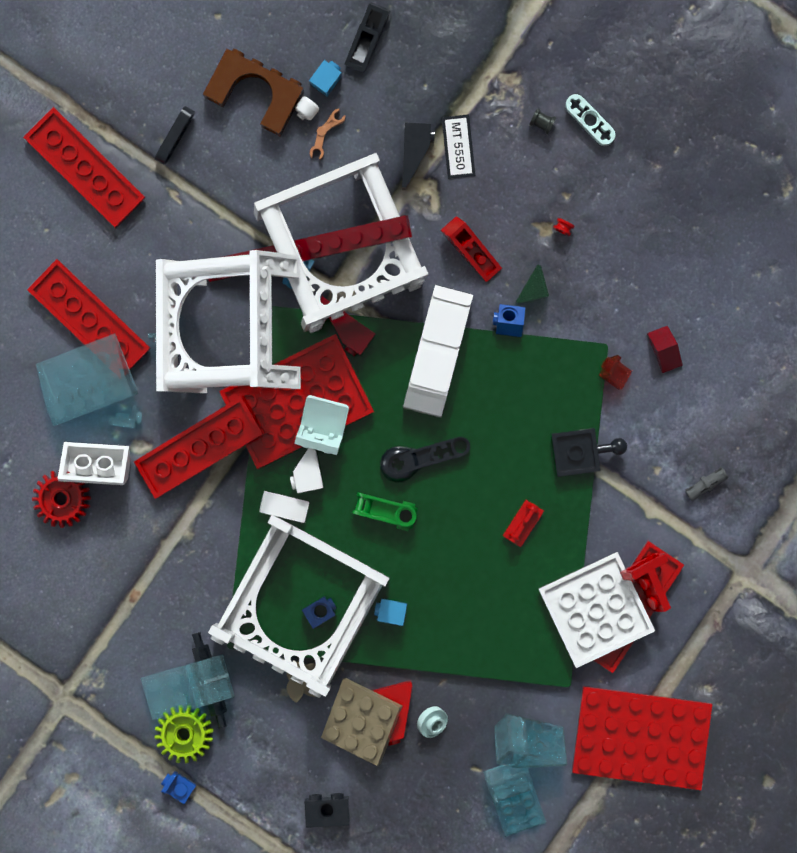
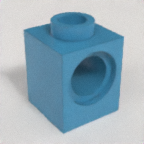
M324 60L310 78V85L328 97L342 77L341 68L333 61L328 63Z
M381 598V603L376 602L374 615L378 616L377 621L403 626L407 603Z

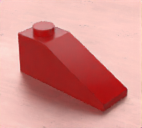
M456 216L441 229L445 237L485 282L502 269L466 222Z

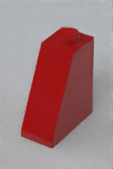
M411 680L372 690L402 705L388 746L401 742L400 739L404 738L412 691Z

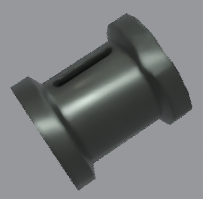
M537 108L529 126L532 127L534 125L544 130L545 134L548 135L557 117H550L540 112V109Z

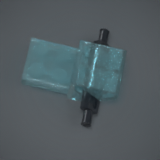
M201 632L192 634L195 648L192 649L194 662L141 677V682L152 720L164 717V713L171 715L172 708L175 710V713H178L179 707H182L184 711L188 707L195 709L208 705L210 715L216 717L218 729L227 726L224 717L227 708L224 700L233 698L236 695L224 654L212 657L209 645H204Z

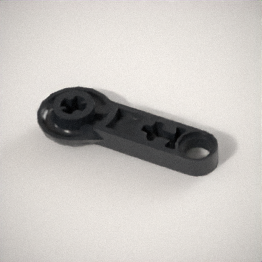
M456 437L418 449L402 446L391 447L381 457L380 470L389 481L396 483L404 482L423 467L466 455L470 450V443L464 437ZM458 440H462L467 444V449L463 453L457 452L454 448ZM446 443H451V450L454 456H449V452L444 453L442 459H439V456H434L433 452L437 450L436 447L440 446L441 449L448 448ZM396 458L404 461L405 464L401 466L403 469L400 471L392 467V462L395 463L393 460Z

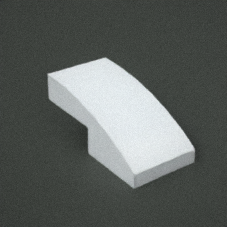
M264 491L259 512L304 523L309 502Z

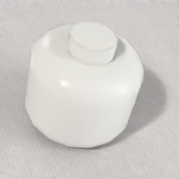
M304 96L295 106V110L298 112L297 116L301 120H312L319 111V107L308 97Z

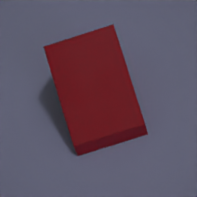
M668 326L647 333L662 373L683 366L678 343Z

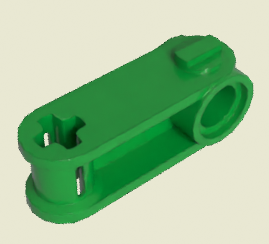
M357 492L358 500L355 510H352L353 514L395 524L397 529L409 531V528L413 529L417 519L418 508L415 507L416 504L403 501L401 504ZM403 510H409L412 513V519L409 522H403L400 519V513Z

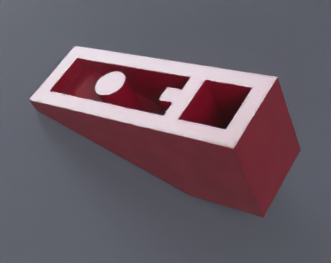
M321 297L320 301L323 305L330 303L326 298ZM343 312L344 315L334 320L329 317L342 343L346 346L344 350L354 357L356 354L361 356L376 336L374 332L345 312Z

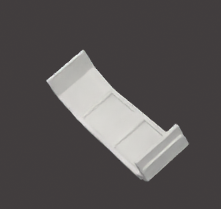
M435 285L403 408L441 418L473 295Z

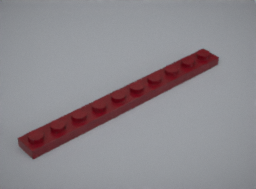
M408 215L294 240V243L304 262L411 238L412 233ZM274 245L254 249L277 253ZM250 251L232 254L224 257L250 255ZM232 277L212 278L209 279V282L219 281Z

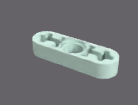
M574 94L567 99L565 104L567 112L599 145H610L615 139L614 129L582 96ZM570 101H580L579 107L582 111L585 107L588 109L582 114L581 118L578 117L580 111L577 108L571 109L572 103ZM586 115H594L596 124L593 126L586 125L584 122ZM599 123H601L603 126H601L600 129L604 133L607 131L610 132V135L608 136L610 140H601V132L597 130L596 133H594L592 130H595L598 127Z

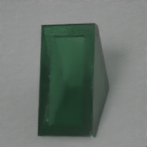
M537 264L515 304L521 305L549 297L543 270L539 264Z

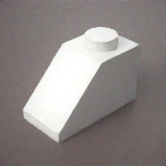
M308 448L293 471L294 476L290 477L292 489H297V493L324 488L316 449Z

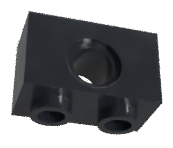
M333 793L331 797L322 798V794L309 795V798H305L306 828L350 825L349 796H344V793ZM323 805H331L333 813L330 815L323 814L321 811Z

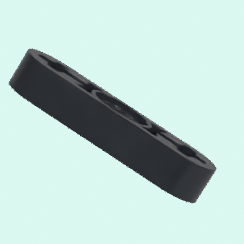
M187 106L183 107L154 160L163 165L168 162L195 114L194 110Z

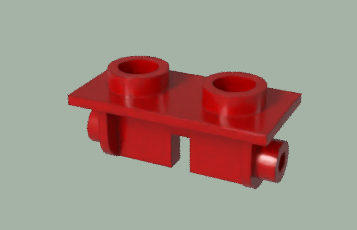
M525 500L503 536L521 547L544 511L535 504Z

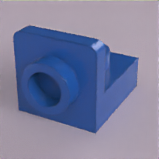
M174 771L172 775L167 774L161 785L164 788L161 792L167 793L185 804L196 784Z

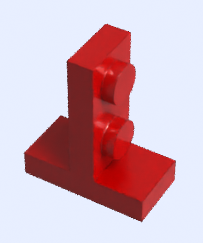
M653 553L620 572L623 580H636L639 578L640 586L647 595L648 605L655 612H666L671 609L655 570L657 567L668 562L665 553Z

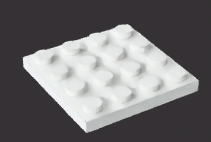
M618 552L539 588L576 668L655 631L632 581L623 580L620 574L621 571L625 570V567Z

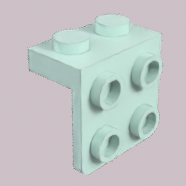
M309 395L306 398L295 444L301 445L304 448H312L327 454L337 455L342 442L349 407L345 404Z

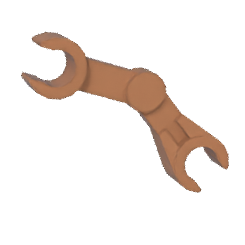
M335 109L327 122L317 129L315 146L310 150L311 158L315 150L321 152L319 160L324 157L322 146L326 133L331 128L345 121V115L340 120L334 118L340 112V109Z

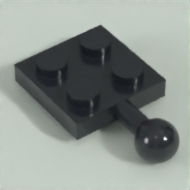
M595 428L551 434L557 477L601 471L598 454L612 452L615 455H622L627 451V443L622 438H616L609 444L597 445Z

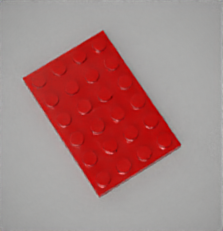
M336 334L274 364L300 367L301 389L262 388L247 385L229 386L219 391L226 405L244 396L265 433L246 445L257 469L302 448L301 445L295 444V439L301 425L306 398L309 395L347 405L349 412L345 426L374 412Z
M583 686L572 773L701 790L712 703Z

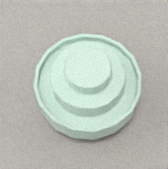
M437 706L427 708L422 712L417 721V729L427 738L438 736L445 729L448 716L445 711Z

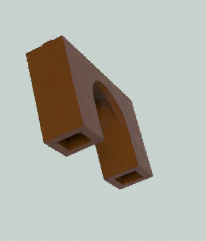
M233 48L232 51L226 49L203 93L204 98L224 108L234 87L240 81L251 77L262 79L271 87L273 97L260 125L262 128L281 137L295 110V106L304 93V89L301 87L302 84L293 78H290V80L283 78V74L276 69L271 68V70L264 68V64L254 58L251 61L244 58L245 54Z

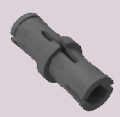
M720 467L710 475L701 477L700 481L685 489V492L693 502L702 494L713 491V488L727 480L728 476L724 469Z

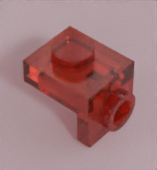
M616 355L604 360L599 376L620 390L623 389L632 371L620 362L621 357Z

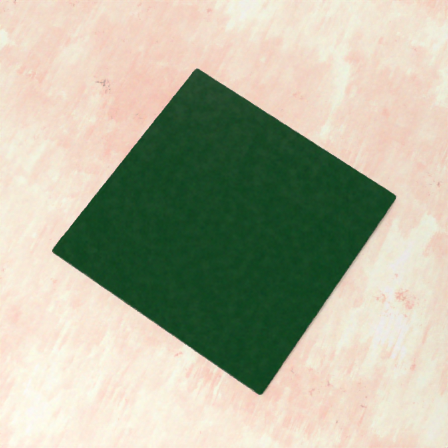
M272 306V365L335 334L343 349L346 346L342 343L330 318L325 320L322 329L310 333L309 330L304 332L301 326L303 318L301 309ZM350 315L376 334L361 356L356 354L354 357L345 351L374 412L345 426L337 455L316 450L324 486L321 489L297 493V489H292L290 477L294 476L293 471L308 448L302 447L259 469L256 468L249 453L233 596L272 526L268 523L272 515L259 512L264 491L308 501L309 506L304 523L282 517L278 518L389 577L386 586L383 585L342 662L569 687L572 680L573 661L539 588L584 568L594 472L557 477L551 434L595 428L598 445L608 345L522 334L521 337L496 334V331L465 328L440 418L403 408L425 323ZM456 437H464L470 443V450L466 455L423 467L404 482L396 483L389 481L380 470L381 457L391 447L402 446L418 449ZM458 440L454 448L457 452L463 453L467 449V444L462 440ZM446 443L448 446L446 449H441L440 446L436 447L437 450L433 452L434 456H439V459H442L443 454L447 452L450 453L449 456H454L451 450V443ZM399 458L394 459L395 463L392 462V467L397 468L398 471L402 470L401 466L405 465L404 461H400ZM357 492L401 504L403 501L416 504L415 507L418 508L417 519L413 529L409 528V531L397 529L395 524L353 514L352 510H355L358 500ZM528 500L544 512L523 545L519 547L505 538L503 534L524 501ZM403 510L400 513V519L403 522H409L412 519V513L409 510ZM289 534L258 592L256 615L259 625L271 641L283 648L295 651L316 648L325 643L335 633L366 575ZM323 596H326L327 599L331 598L337 607L334 610L336 615L313 629L302 609ZM382 598L407 603L403 626L377 621L378 616L374 615L376 602L381 603ZM323 605L316 606L315 614L319 617H324L327 614L326 607ZM247 610L246 616L243 614L241 619L251 618L252 613ZM244 623L240 627V633L244 635H249L255 630V626L252 623ZM255 635L253 638L248 639L250 641L258 640L257 643L262 642V638L259 635ZM229 642L227 644V647L229 649H235L233 648L235 644ZM275 647L273 648V652L277 654L279 652V649ZM318 651L317 655L320 657V659H324L322 656L326 652ZM311 655L305 656V658H314Z

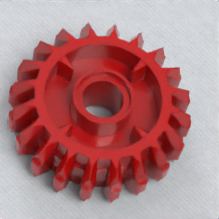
M51 471V479L47 475L43 476L45 484L41 481L37 482L41 490L33 489L34 493L39 494V497L32 498V501H39V505H35L33 508L34 510L41 508L42 511L37 516L42 517L46 515L44 523H48L52 519V527H56L59 521L60 528H64L66 521L67 525L71 527L73 526L72 519L77 523L81 521L78 514L81 516L87 515L82 508H90L89 504H84L85 500H91V496H84V493L89 492L90 488L82 489L85 483L58 481L55 471ZM61 492L67 497V501L63 505L57 502V495Z

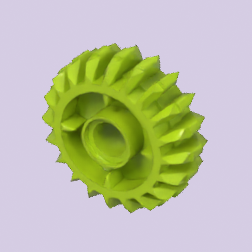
M180 704L179 712L173 706L170 708L172 715L165 711L163 715L166 720L163 718L158 719V722L163 726L155 727V730L161 732V734H157L154 737L157 740L162 739V742L157 744L158 748L165 747L161 752L162 755L169 751L171 753L168 756L169 760H172L174 755H176V763H180L181 758L184 757V762L187 764L190 760L189 756H191L193 761H197L196 753L201 757L205 755L201 748L209 750L210 746L205 741H213V737L207 736V734L213 733V729H206V726L211 724V720L203 721L207 716L206 713H203L200 717L197 715L200 708L197 707L193 713L191 712L192 705H188L187 710L184 711L183 704ZM179 729H187L190 733L189 738H180L178 734Z

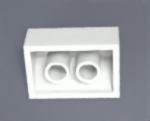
M64 442L58 481L124 485L128 480L131 464L129 446Z

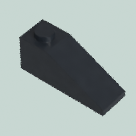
M405 123L402 190H407L430 149V143H434L435 130H431V124Z

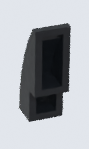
M372 2L369 3L344 65L363 73L365 72L391 10Z

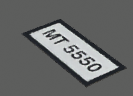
M469 114L441 117L448 179L476 176Z

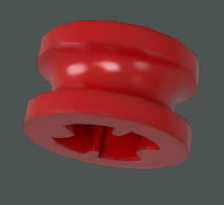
M557 218V225H554L553 229L561 234L570 236V230L574 229L575 226L566 220Z

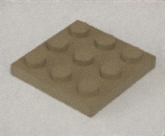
M345 678L342 680L321 738L378 766L381 764L402 705Z

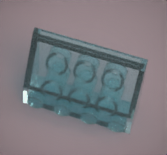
M115 333L36 364L45 406L53 426L139 394Z

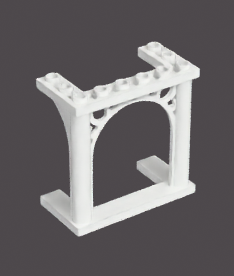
M377 153L255 202V218L257 221L263 219L277 253L300 256L279 205L354 175L356 181L362 178L380 221L400 217L378 167L380 160ZM410 239L393 241V246H391V242L386 243L385 255L377 271L367 280L352 286H333L320 281L308 271L300 257V278H288L303 312L301 326L304 332L308 330L310 333L322 329L327 318L331 317L334 320L344 315L343 312L351 309L352 312L364 307L363 303L370 300L372 303L378 302L385 298L384 294L392 292L394 295L406 289L411 292L420 288L423 282H425L428 272L425 266L421 267ZM394 251L395 257L398 256L399 260L390 259L389 254ZM387 264L398 266L400 274L397 276L389 275L385 271V266ZM383 275L390 281L381 280V283H378L376 279L378 276ZM313 284H317L320 287L315 296L312 292L315 291L311 286ZM359 286H364L365 290L361 292L358 288ZM330 290L333 294L332 301L327 305H323L320 301V296L323 291ZM340 292H344L346 294V297L343 298L342 296L339 299V302L336 303L337 294Z
M252 250L250 255L187 261L156 260V391L202 394L207 393V387L247 385L262 388L301 389L300 367L272 365L271 276L300 278V256ZM250 275V365L220 367L199 365L189 357L180 338L179 318L185 298L195 286H207V279ZM177 284L181 287V294L179 296L177 294ZM180 354L181 363L178 366V355Z
M272 515L268 521L272 525L220 622L213 624L208 633L212 635L211 639L221 645L232 642L235 644L233 648L242 653H245L246 650L254 654L253 659L263 664L265 661L273 664L272 669L281 674L286 671L292 675L291 679L299 684L306 682V686L310 688L308 692L320 698L323 695L326 697L331 687V680L383 585L386 586L389 577ZM289 534L366 575L335 633L322 645L303 651L289 650L271 641L261 629L256 615L258 592ZM247 610L252 613L251 618L241 619L243 614L246 616ZM244 623H252L255 626V630L249 635H244L240 633V627ZM255 635H259L262 638V642L257 643L258 640L250 641L248 639L253 638ZM275 647L279 649V652L277 654L273 652V648ZM318 651L326 652L322 656L324 658L322 662L320 660V657L317 655ZM293 655L299 657L300 667L297 666L295 660L291 661ZM306 655H311L315 659L316 666L313 670H308L304 665V657Z

